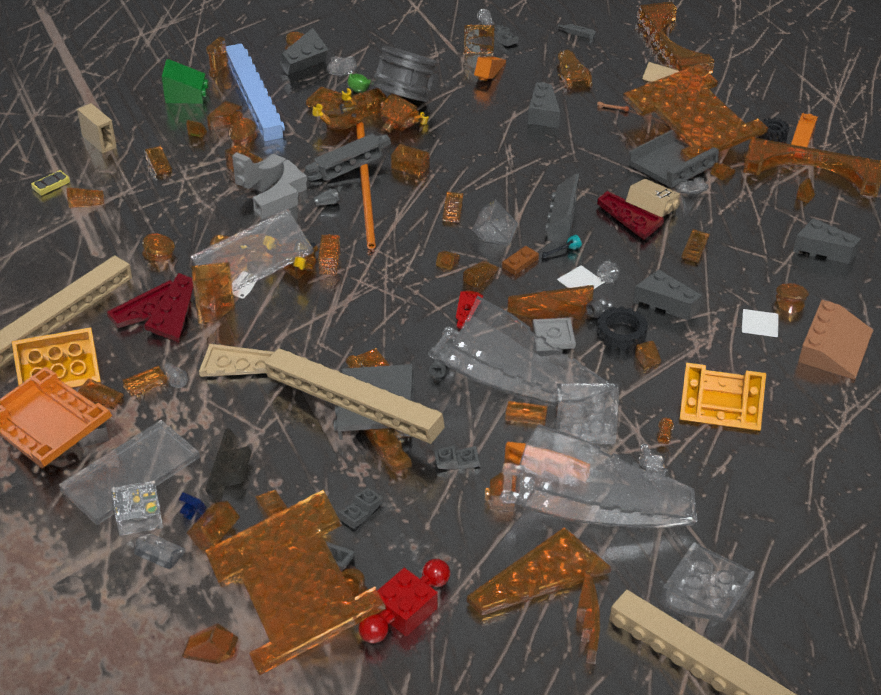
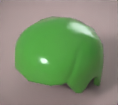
M351 73L347 84L352 91L364 93L369 89L371 80H368L361 74Z

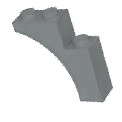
M236 152L232 155L235 183L247 189L254 188L264 192L282 177L283 161H286V159L276 154H271L265 160L253 163L250 157Z
M283 161V175L278 183L269 190L253 197L254 211L262 219L297 206L298 193L307 190L306 175L291 161Z

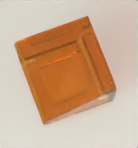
M654 341L636 346L635 356L643 367L661 363V358Z

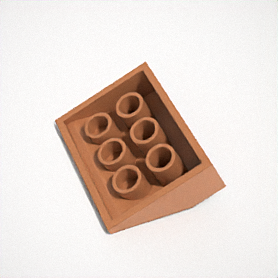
M821 300L803 343L798 362L855 380L873 329L841 305Z

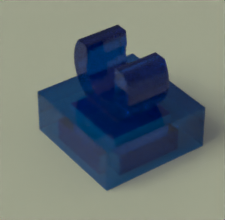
M182 492L178 499L183 505L180 514H183V517L188 520L193 519L195 512L203 515L207 508L201 499Z

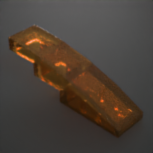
M392 428L364 430L377 453L393 473L412 466L411 459L402 450L401 442L393 435Z
M586 571L576 621L584 623L581 642L589 643L586 663L595 664L600 635V610L591 573Z

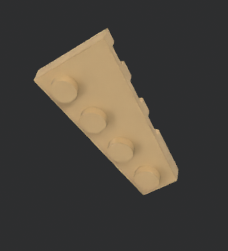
M209 344L199 370L200 377L267 373L264 362L274 352Z

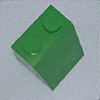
M166 59L162 73L165 103L203 104L204 98L207 97V89L209 88V81L206 80L205 73Z

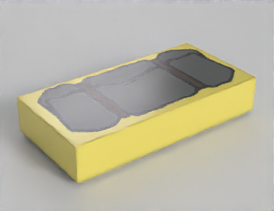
M59 170L31 183L32 189L42 196L70 183V179Z

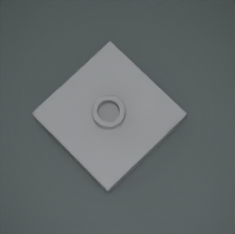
M570 318L533 320L537 350L575 348L576 342Z

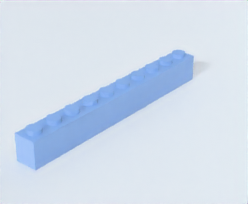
M243 44L225 46L226 61L264 142L283 138V131H285L284 123L281 122L279 113H276V107L272 105L271 97L268 96L267 89L264 88L263 81L260 80L259 72H256L255 64H252V59L248 55L247 49H244Z

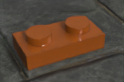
M524 246L502 261V268L516 275L538 260L539 253Z

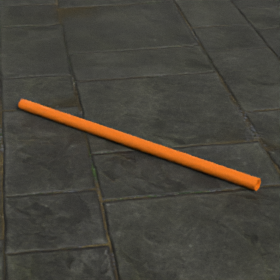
M357 122L358 140L365 137L364 123ZM367 163L360 166L367 248L374 249L376 243Z

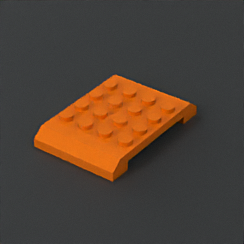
M44 367L0 399V436L39 467L44 468L110 419L112 414L106 407L100 403L94 404L62 382L55 372L48 367Z

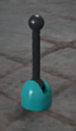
M575 234L567 239V244L549 252H543L541 256L546 259L549 255L567 247L576 250L581 248V240Z

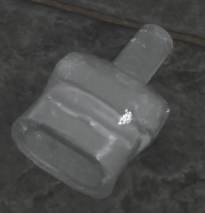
M642 444L640 449L644 456L639 458V465L645 470L647 477L660 478L665 476L667 468L664 464L663 456L652 454L648 445Z

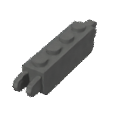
M372 133L314 158V162L305 167V171L310 173L307 175L309 181H315L320 178L330 180L376 160L382 156V149L391 144L390 138L386 134L375 136Z

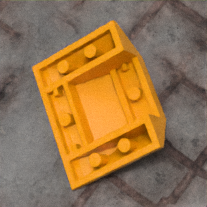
M686 363L679 420L761 431L766 373L746 371L744 375L709 371L706 370V365Z

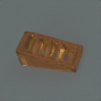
M161 146L145 149V158L156 175L172 172V168Z
M67 188L69 208L104 204L103 191Z
M446 192L442 221L460 222L463 193Z
M693 229L683 251L682 258L699 263L710 234Z
M484 260L466 269L463 272V281L478 289L499 270V267Z
M90 378L78 390V393L94 404L100 403L104 407L113 410L124 396V394Z
M276 490L255 496L270 529L291 522L290 512Z

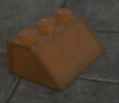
M230 263L191 266L198 323L218 321L235 307Z

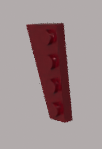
M606 191L597 199V204L643 240L664 223L663 217L630 204L625 199L609 191Z
M178 273L145 323V330L179 343L195 287L194 278Z
M169 280L107 311V317L117 328L148 320L172 284V281Z

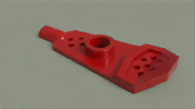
M473 291L460 292L456 319L458 320L456 326L459 329L464 328L465 322H469L472 319L479 304L482 302L483 295Z

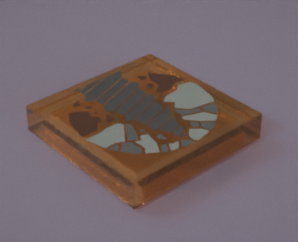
M464 25V54H493L494 25Z

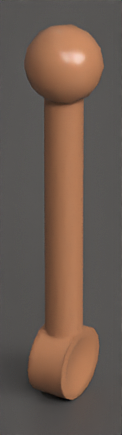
M603 102L597 103L598 108L607 107L623 110L624 112L629 111L628 106L620 107L604 104Z

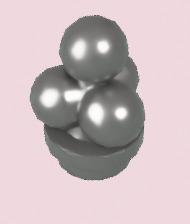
M606 298L592 300L586 305V312L589 317L599 318L600 314H603L605 310L615 307V303Z

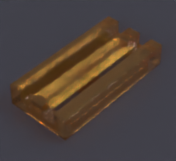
M159 366L124 379L123 385L132 397L168 381L164 372Z
M508 401L505 420L545 425L547 406Z

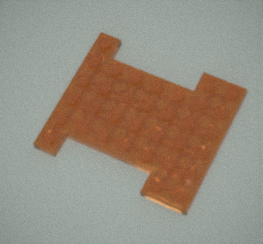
M700 64L623 94V99L640 116L655 112L689 145V147L682 149L680 155L686 161L713 147L719 149V152L767 133L768 127L758 118L747 123L743 122L709 89L717 87L718 81Z
M324 490L205 550L221 587L242 578L270 642L249 652L259 675L362 622L367 617L386 609L375 587L354 597L323 538L324 534L342 526Z

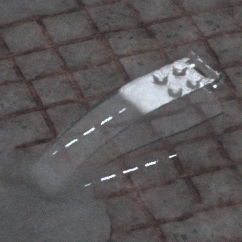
M479 296L476 297L470 314L460 332L451 327H445L435 347H432L428 352L430 358L439 359V362L476 382L521 400L552 408L594 412L608 385L606 380L589 368L581 365L579 361L574 358L571 360L564 355L562 349L559 347L554 348L547 343L545 337L542 335L539 337L530 331L528 325L514 315ZM451 338L454 340L452 344L447 342Z
M539 424L526 443L520 465L505 463L502 466L504 480L500 501L504 504L514 503L522 508L566 521L617 528H673L695 525L697 522L694 488L669 477L662 476L656 471L648 472L641 469L636 462L630 464L619 459L620 455L613 453L610 455L600 450V446L582 438ZM512 475L517 476V493L511 492Z

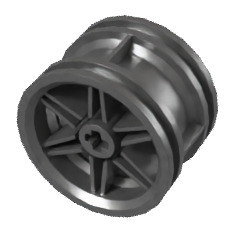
M382 46L381 49L384 50V53L379 55V64L374 74L376 81H372V85L396 95L428 102L429 97H427V94H431L432 90L430 88L434 74L437 73L435 66H439V62L401 49Z

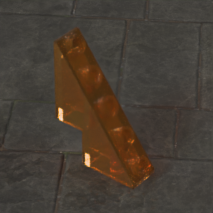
M594 285L509 296L507 311L531 319H556L561 314L581 320L586 312V305L593 300Z

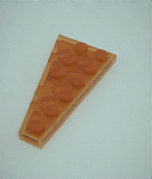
M564 527L467 596V603L483 616L611 572V566Z

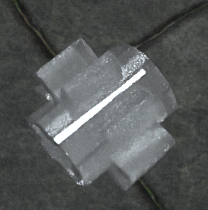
M609 260L604 261L602 265H598L597 275L601 282L606 281L609 284L614 283V280L618 279L620 271L616 263H611Z

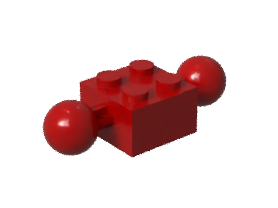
M441 559L429 560L423 566L420 579L405 567L373 594V611L375 613L368 614L361 619L358 628L361 638L371 644L381 642L387 636L388 624H391L407 637L438 609V592L431 587L439 588L449 581L451 572L448 564Z

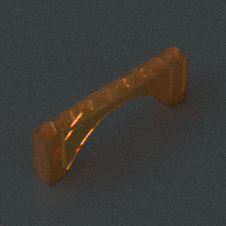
M672 1L639 6V11L637 12L638 20H640L647 34L650 35L657 49L660 50L662 56L672 69L695 76L713 74L715 61L710 54L698 53L683 48L665 35L663 29L669 23L675 21L677 8Z
M751 137L743 170L744 173L760 175L763 171L783 165L815 166L842 176L860 191L861 195L877 197L881 184L880 160Z

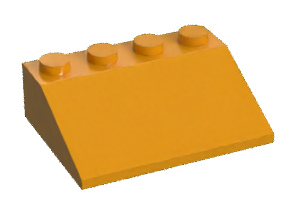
M91 327L12 341L18 385L25 382L44 367H48L55 372L58 378L71 388L101 383Z

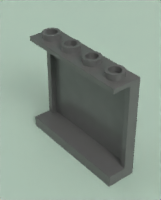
M677 128L630 150L629 165L673 188L717 165L719 149L713 147L704 152L677 138Z
M412 364L342 369V374L352 376L355 379L370 383L375 387L385 389L390 393L414 402L415 378ZM338 405L335 406L337 420H334V431L338 432L340 440H343V431L391 428Z

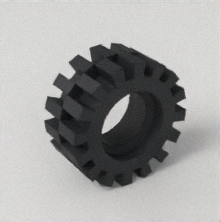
M770 117L767 120L765 118L760 123L758 137L765 143L768 141V144H771V142L782 144V142L784 143L787 140L789 125L788 123L786 124V121H782V119L776 120V118L771 119Z

